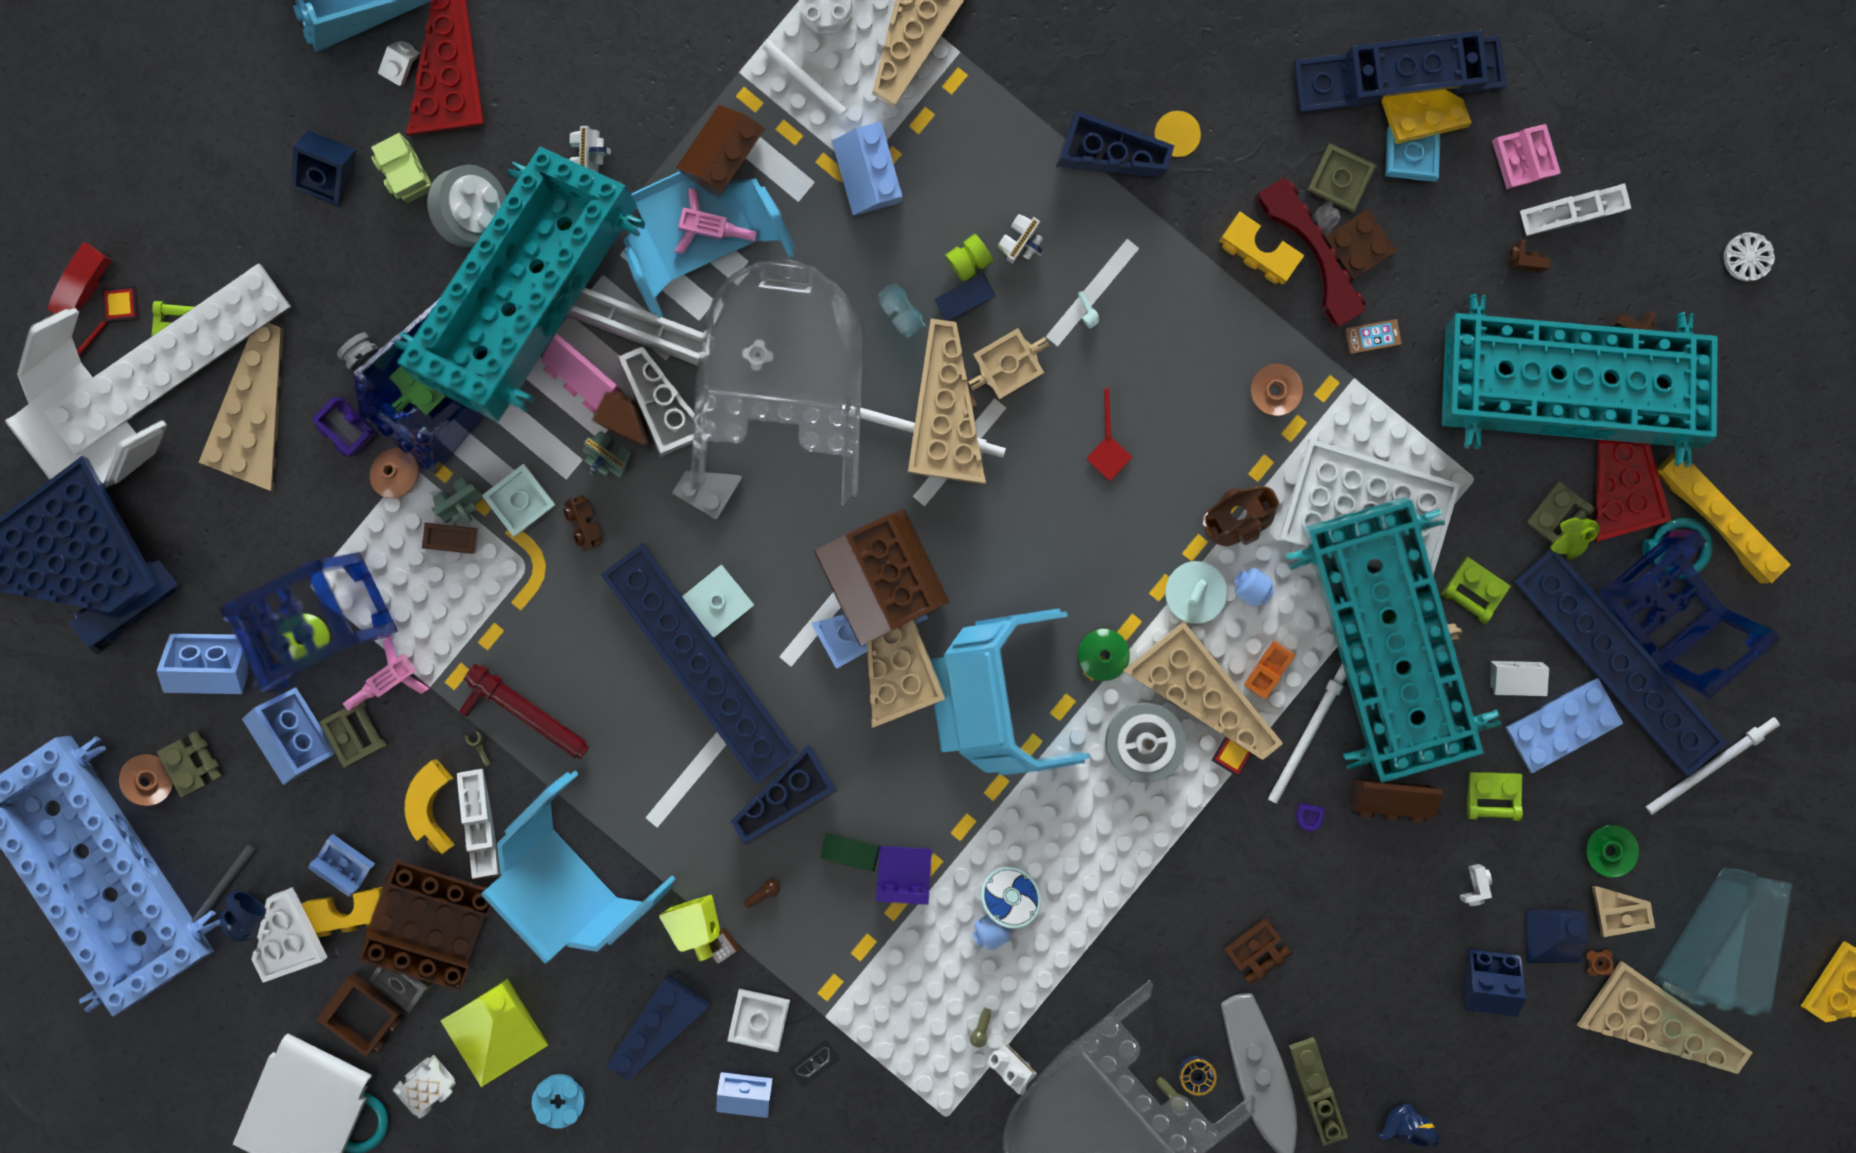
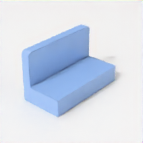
M721 1072L717 1091L716 1111L767 1118L773 1078Z

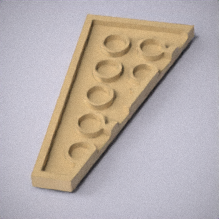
M268 323L248 338L199 463L274 492L273 472L276 464L274 456L279 414L278 389L281 381L279 373L280 361L282 360L284 329Z
M915 619L867 642L872 728L946 699Z

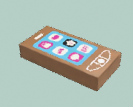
M1397 319L1344 329L1349 355L1402 344Z

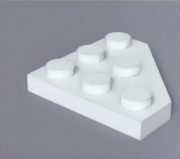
M293 887L267 898L265 918L261 921L257 936L259 939L258 946L253 951L251 959L263 983L320 963L327 958Z

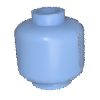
M1250 568L1246 572L1240 571L1234 580L1236 596L1250 606L1265 605L1274 593L1272 579L1256 568Z
M985 915L975 922L976 932L972 935L980 948L985 945L988 950L993 951L1010 940V932L1013 930L1012 928L998 925L988 915Z

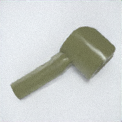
M475 731L478 735V740L475 743L472 742L469 735H466L467 744L476 748L484 766L490 765L491 763L482 745L484 743L483 734Z

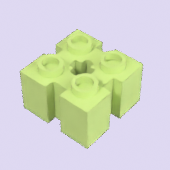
M400 133L371 147L375 154L371 158L377 169L382 171L387 177L383 181L390 194H394L397 199L402 198L408 204L429 193L432 183L424 171L413 146Z

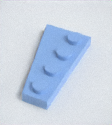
M844 614L811 623L836 669L868 652L867 643L859 646ZM925 614L916 618L915 622L919 624L928 619Z

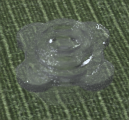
M1330 200L1325 201L1323 206L1319 207L1313 214V220L1319 223L1322 230L1334 227L1340 218L1339 210L1333 207V202Z

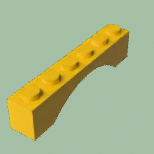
M1675 453L1670 454L1657 467L1660 480L1670 491L1699 512L1722 535L1734 550L1742 565L1760 584L1773 583L1790 566L1789 562L1694 464L1691 467H1684V463L1676 467L1674 465Z

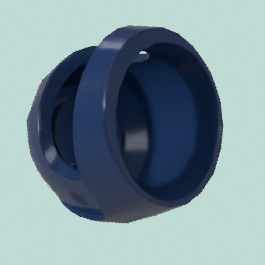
M243 891L231 892L226 898L229 909L223 910L220 915L221 930L233 941L244 942L254 939L258 936L261 921L265 918L266 908L257 898ZM235 900L240 901V906L236 903Z

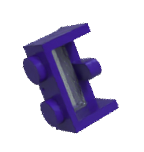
M332 397L312 418L317 424V431L326 438L329 436L335 443L334 448L343 456H356L371 439L378 435L369 423L343 397Z

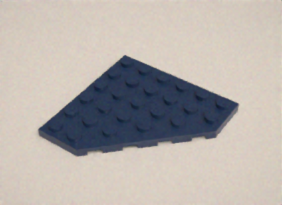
M81 456L0 517V592L117 614L157 584L87 457Z

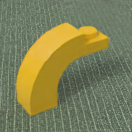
M435 759L425 765L410 783L405 798V817L409 830L416 841L427 836L429 839L427 843L436 853L444 854L453 848L455 844L435 821L433 802L437 793L454 778L438 759Z

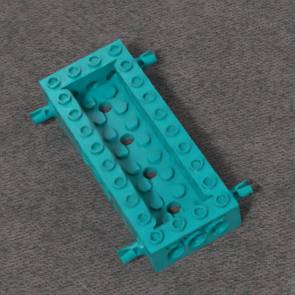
M542 147L538 148L526 167L518 162H512L516 170L508 168L507 175L510 178L516 179L517 182L414 338L405 332H401L399 334L406 342L395 339V347L405 351L398 363L413 380L496 422H499L510 404L524 412L529 410L521 401L532 404L533 396L519 390L621 230L624 229L635 236H640L636 227L645 228L644 220L631 216L637 205L625 185ZM572 222L569 229L560 230L563 223ZM544 264L541 272L532 273L536 265ZM516 307V312L512 316H505V311L508 308ZM488 350V354L484 359H476L480 351Z
M1472 294L1469 296V314L1455 313L1445 327L1442 426L1465 428L1464 447L1467 449L1472 444V439L1474 449L1482 447L1481 429L1675 446L1674 465L1678 467L1684 463V467H1691L1693 464L1692 448L1702 449L1717 437L1718 336L1693 334V313H1690L1686 318L1685 312L1678 313L1676 315L1677 332L1485 316L1486 295H1482L1478 303L1477 294ZM1499 364H1507L1511 368V374L1503 375L1499 371ZM1553 368H1558L1563 372L1564 378L1562 380H1557L1552 376L1551 370ZM1604 373L1613 374L1616 377V384H1608L1604 380ZM1658 377L1665 378L1668 381V389H1662L1657 385Z
M1406 497L1305 526L1303 529L1308 548L1285 554L1288 560L1300 558L1288 564L1290 570L1311 563L1315 567L1364 737L1365 748L1343 754L1345 760L1354 759L1345 763L1346 767L1350 770L1351 768L1370 763L1374 775L1381 783L1484 754L1479 732L1501 726L1499 720H1492L1499 716L1497 710L1473 716L1423 540V530L1445 525V521L1442 519L1431 520L1442 515V511L1439 508L1417 516L1413 501ZM1371 559H1379L1381 562V569L1377 573H1370L1367 570V564ZM1391 609L1395 612V620L1390 624H1385L1381 619L1382 613L1385 610ZM1401 660H1407L1410 664V669L1405 674H1399L1396 671V665ZM1416 710L1424 713V719L1419 724H1413L1410 721L1411 714Z

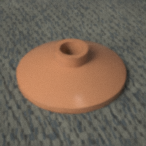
M1267 365L1260 369L1252 380V400L1258 409L1268 415H1285L1293 411L1302 399L1303 384L1301 378L1294 369L1287 365ZM1272 386L1279 388V395L1271 393Z
M391 448L383 451L376 457L370 469V482L373 489L379 495L389 499H397L408 494L414 488L419 476V466L416 458L409 451L402 448ZM393 467L392 473L388 475V471Z
M144 754L131 758L124 764L119 774L121 792L130 802L140 806H153L162 802L170 794L173 787V782L161 759L154 755ZM145 778L148 781V786H142L140 779Z

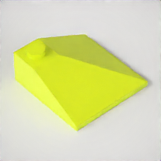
M508 979L440 1020L481 1087L548 1046V1043Z

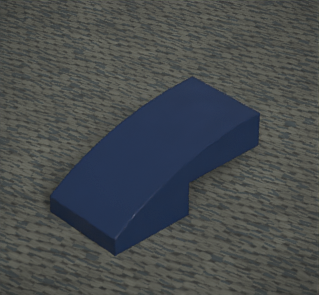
M984 273L934 300L945 321H952L967 311L989 301L996 295Z

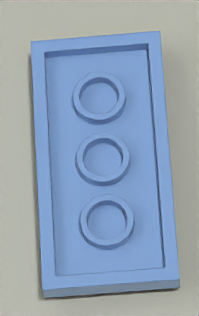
M1593 678L1509 724L1505 729L1528 771L1534 773L1620 726L1623 722L1599 678Z

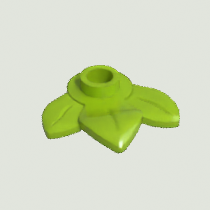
M1570 518L1560 523L1563 535L1550 548L1556 553L1565 554L1567 560L1575 559L1583 554L1588 548L1589 542L1598 536L1600 527L1597 522L1588 518Z

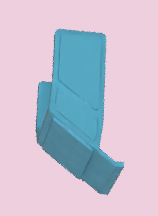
M677 172L631 193L637 209L645 221V228L636 227L640 236L629 233L623 239L626 246L624 253L651 314L656 313L658 319L663 317L655 297L671 280L754 243V241L737 237H723L721 241L695 235L684 255L674 253V250L685 232L679 231L678 227L683 207L690 209L689 188L698 191L701 212L727 217L726 222H730L736 227L757 231L755 242L779 240L788 257H794L792 250L795 247L783 219L764 186L760 187L756 179L731 180L721 197L717 198L681 172Z
M1059 608L976 621V626L962 628L945 652L944 657L930 659L946 699L933 704L941 752L959 751L961 755L986 773L999 772V775L1037 772L1083 764L1085 759H1090V753L1072 752L1034 759L1015 745L1000 648L1016 625L1068 617L1067 611L1061 612Z
M576 771L571 774L567 772L550 785L504 831L506 835L497 843L500 874L502 876L481 894L545 964L565 945L598 952L606 943L611 945L673 887L671 883L675 880L673 875L670 876L643 902L617 898L553 829L551 802L579 775Z

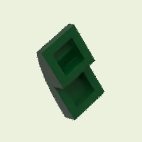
M826 833L820 859L863 870L875 871L880 846L858 839Z

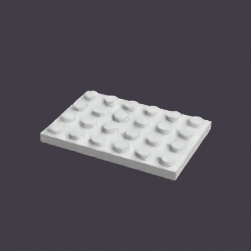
M1309 439L1279 539L1308 548L1303 527L1406 497L1413 501L1417 516L1439 508L1442 511V515L1431 520L1442 519L1445 521V525L1422 531L1434 575L1460 484ZM1371 559L1367 566L1380 570L1381 562L1379 559Z

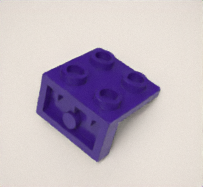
M880 846L876 901L929 905L932 850L929 848Z

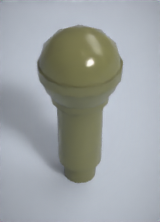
M986 1007L981 1012L976 1029L970 1035V1043L976 1048H981L987 1043L986 1030L991 1018L992 1009Z
M1160 1076L1155 1081L1159 1089L1170 1099L1171 1106L1175 1111L1182 1112L1188 1107L1187 1097L1179 1092L1177 1093L1165 1079H1162Z

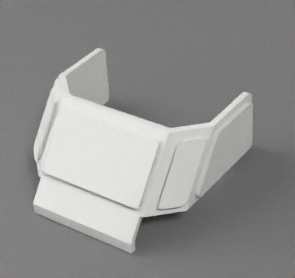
M76 308L66 309L31 327L17 372L29 404L14 416L6 419L5 423L49 479H52L78 458L84 456L89 459L104 488H107L114 483L120 482L156 453L167 425L164 421H160L136 434L126 421L80 454L75 455L44 414V411L93 378L81 363L72 339L79 312Z

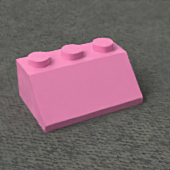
M556 334L540 360L546 365L543 370L553 379L559 376L566 382L563 387L574 397L577 393L585 399L582 404L595 414L605 392L612 395L615 390L620 393L623 392L618 385L561 336Z

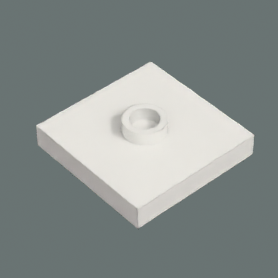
M739 988L727 1041L779 1052L790 1000Z

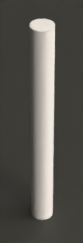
M770 41L764 44L762 47L764 51L837 115L841 117L847 109L775 45Z

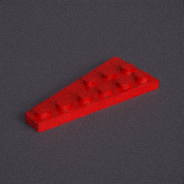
M467 0L430 1V12L425 26L424 45H422L415 81V94L411 103V116L406 130L407 136L485 125Z
M1614 375L1604 378L1608 384H1616V377ZM1598 440L1595 522L1599 525L1600 532L1594 539V542L1672 521L1650 444Z

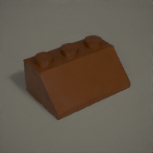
M718 105L677 165L676 170L717 198H720L762 136L765 128L744 113Z
M616 390L613 395L605 392L592 421L641 446L651 449L652 442L641 411L635 407L636 402Z
M1354 778L1351 809L1357 811L1360 817L1374 818V813L1384 814V819L1400 820V816H1409L1412 822L1426 823V818H1435L1443 796V789L1429 785L1388 781L1381 783L1377 780Z

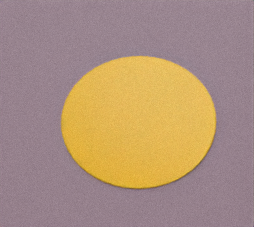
M1172 111L1162 116L1155 127V138L1175 145L1171 156L1182 157L1196 149L1200 142L1201 130L1197 120L1189 113Z

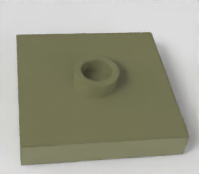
M1329 143L1306 192L1354 213L1376 164Z

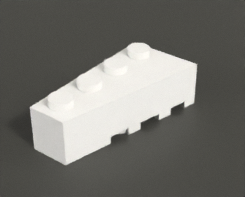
M643 347L618 357L619 364L660 457L709 436L708 430L698 420L691 408L684 402L677 390L667 380Z

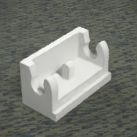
M1491 661L1490 688H1493L1495 695L1547 696L1549 667L1543 662Z

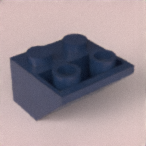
M1469 949L1464 981L1466 1010L1518 1017L1526 1000L1521 956Z

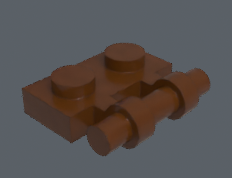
M1266 918L1224 948L1240 971L1248 965L1250 966L1252 971L1244 976L1250 985L1257 979L1262 980L1266 977L1265 973L1276 965L1281 966L1285 963L1284 959L1292 954L1286 945L1279 951L1276 950L1274 946L1282 941V939ZM1268 951L1271 957L1258 965L1255 960Z

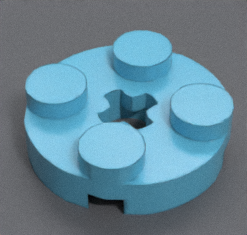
M554 1074L540 1082L532 1096V1109L537 1121L551 1128H565L575 1123L585 1107L584 1090L572 1077L565 1074ZM557 1094L566 1102L560 1108L552 1104V1100L555 1099Z

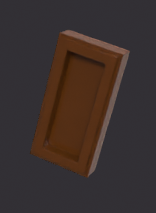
M425 522L422 548L475 554L478 528Z

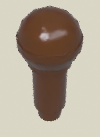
M774 879L766 880L760 890L743 902L745 907H753L765 898L777 896L780 892L779 883Z

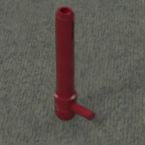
M475 663L465 675L463 680L468 683L467 686L473 691L459 710L462 715L468 716L482 696L486 700L491 699L574 759L577 757L581 760L588 751L589 746L586 745L587 742L504 684L503 679L498 675L490 674L489 669L485 666H479Z

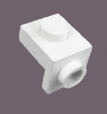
M398 41L387 46L378 74L402 86L406 82L413 61L419 59L420 52L404 41Z
M1482 865L1468 866L1474 892L1462 894L1460 899L1465 903H1469V906L1484 904V899L1492 898L1489 885H1492L1491 874Z

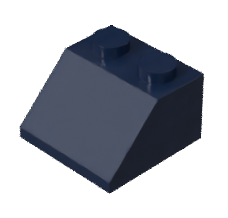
M308 130L293 147L290 188L339 206L354 172L356 149Z

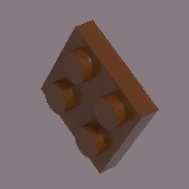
M1369 209L1361 212L1325 236L1324 239L1328 247H1332L1339 258L1338 262L1349 273L1352 281L1396 252V249Z

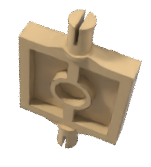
M1018 328L973 354L980 367L981 374L968 381V384L974 391L987 383L999 400L1044 374L1043 369L1038 363L1037 353L1049 347V343L1043 337L1037 342L1030 344L1024 339Z

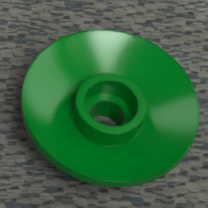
M1095 630L1086 635L1079 645L1078 661L1080 667L1089 677L1095 680H1113L1119 677L1128 666L1130 660L1128 644L1120 634L1113 630ZM1107 650L1109 652L1107 660L1100 658L1101 651Z
M1607 825L1597 829L1590 836L1586 846V856L1590 866L1597 873L1606 877H1620L1630 872L1636 865L1639 857V846L1634 835L1627 829L1617 825ZM1608 846L1613 847V853L1610 855L1606 853Z

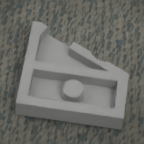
M685 471L672 493L718 520L743 477L732 474Z

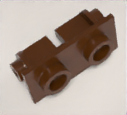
M581 495L574 498L575 503L572 498H569L564 503L563 512L566 520L571 522L574 528L573 538L577 546H581L584 552L591 547V544L593 547L603 544L601 540L603 536L597 521L587 524L586 519L593 517L594 514L588 499Z

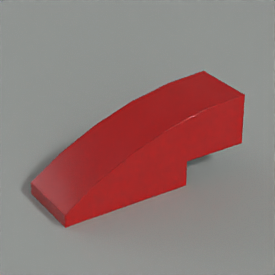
M83 242L62 274L47 309L55 315L66 309L71 310L73 308H76L79 312L99 286L100 282L97 280L112 260L92 245Z

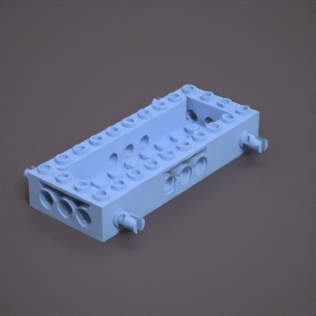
M72 736L56 737L0 774V847L93 986L94 990L81 997L79 1003L81 1004L93 999L84 1009L88 1013L104 1003L113 1017L129 1009L214 952L204 935L216 926H219L220 919L207 924L216 915L211 910L196 922H192L193 918L88 762L106 750L105 746L93 749L101 739L94 737L79 748ZM52 801H56L60 805V812L57 815H53L49 811V804ZM80 844L86 845L89 849V854L86 858H81L78 855L77 849ZM109 887L114 888L118 893V897L114 902L106 897V891ZM137 931L145 933L146 942L144 945H140L135 941V933Z

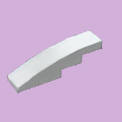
M1624 183L1600 191L1596 190L1575 197L1570 196L1521 210L1520 213L1526 236L1628 211L1631 210V205Z
M478 769L457 773L461 821L465 828L467 852L470 854L472 879L475 881L500 876L497 846L484 770Z

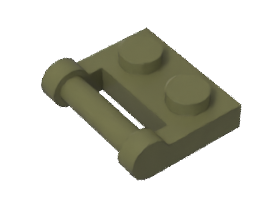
M1557 481L1525 523L1553 544L1563 535V531L1559 536L1553 532L1573 505L1579 509L1573 518L1585 519L1587 516H1591L1596 509L1560 481Z
M364 701L350 711L344 708L319 721L343 768L387 746L384 739H380L365 710L366 705ZM353 713L356 714L371 742V745L367 747L362 743L349 718V715Z

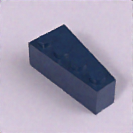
M1076 110L1070 121L1055 167L1161 178L1168 168L1175 145Z
M159 560L155 563L153 561L146 563L157 584L117 614L83 608L72 616L73 620L69 624L95 654L98 655L104 650L103 643L111 640L116 641L121 637L124 631L123 628L126 625L132 626L140 622L146 616L145 610L148 608L151 611L155 610L181 589Z
M808 744L761 793L731 820V823L743 844L748 845L838 792L813 747Z
M667 974L606 1067L626 1081H629L709 1007L711 1002Z

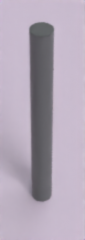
M247 844L193 917V923L208 914L215 907L255 853V848Z

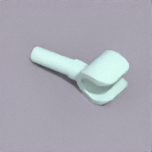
M1084 291L1078 293V296L1087 312L1082 317V320L1091 329L1098 324L1099 315L1090 306Z

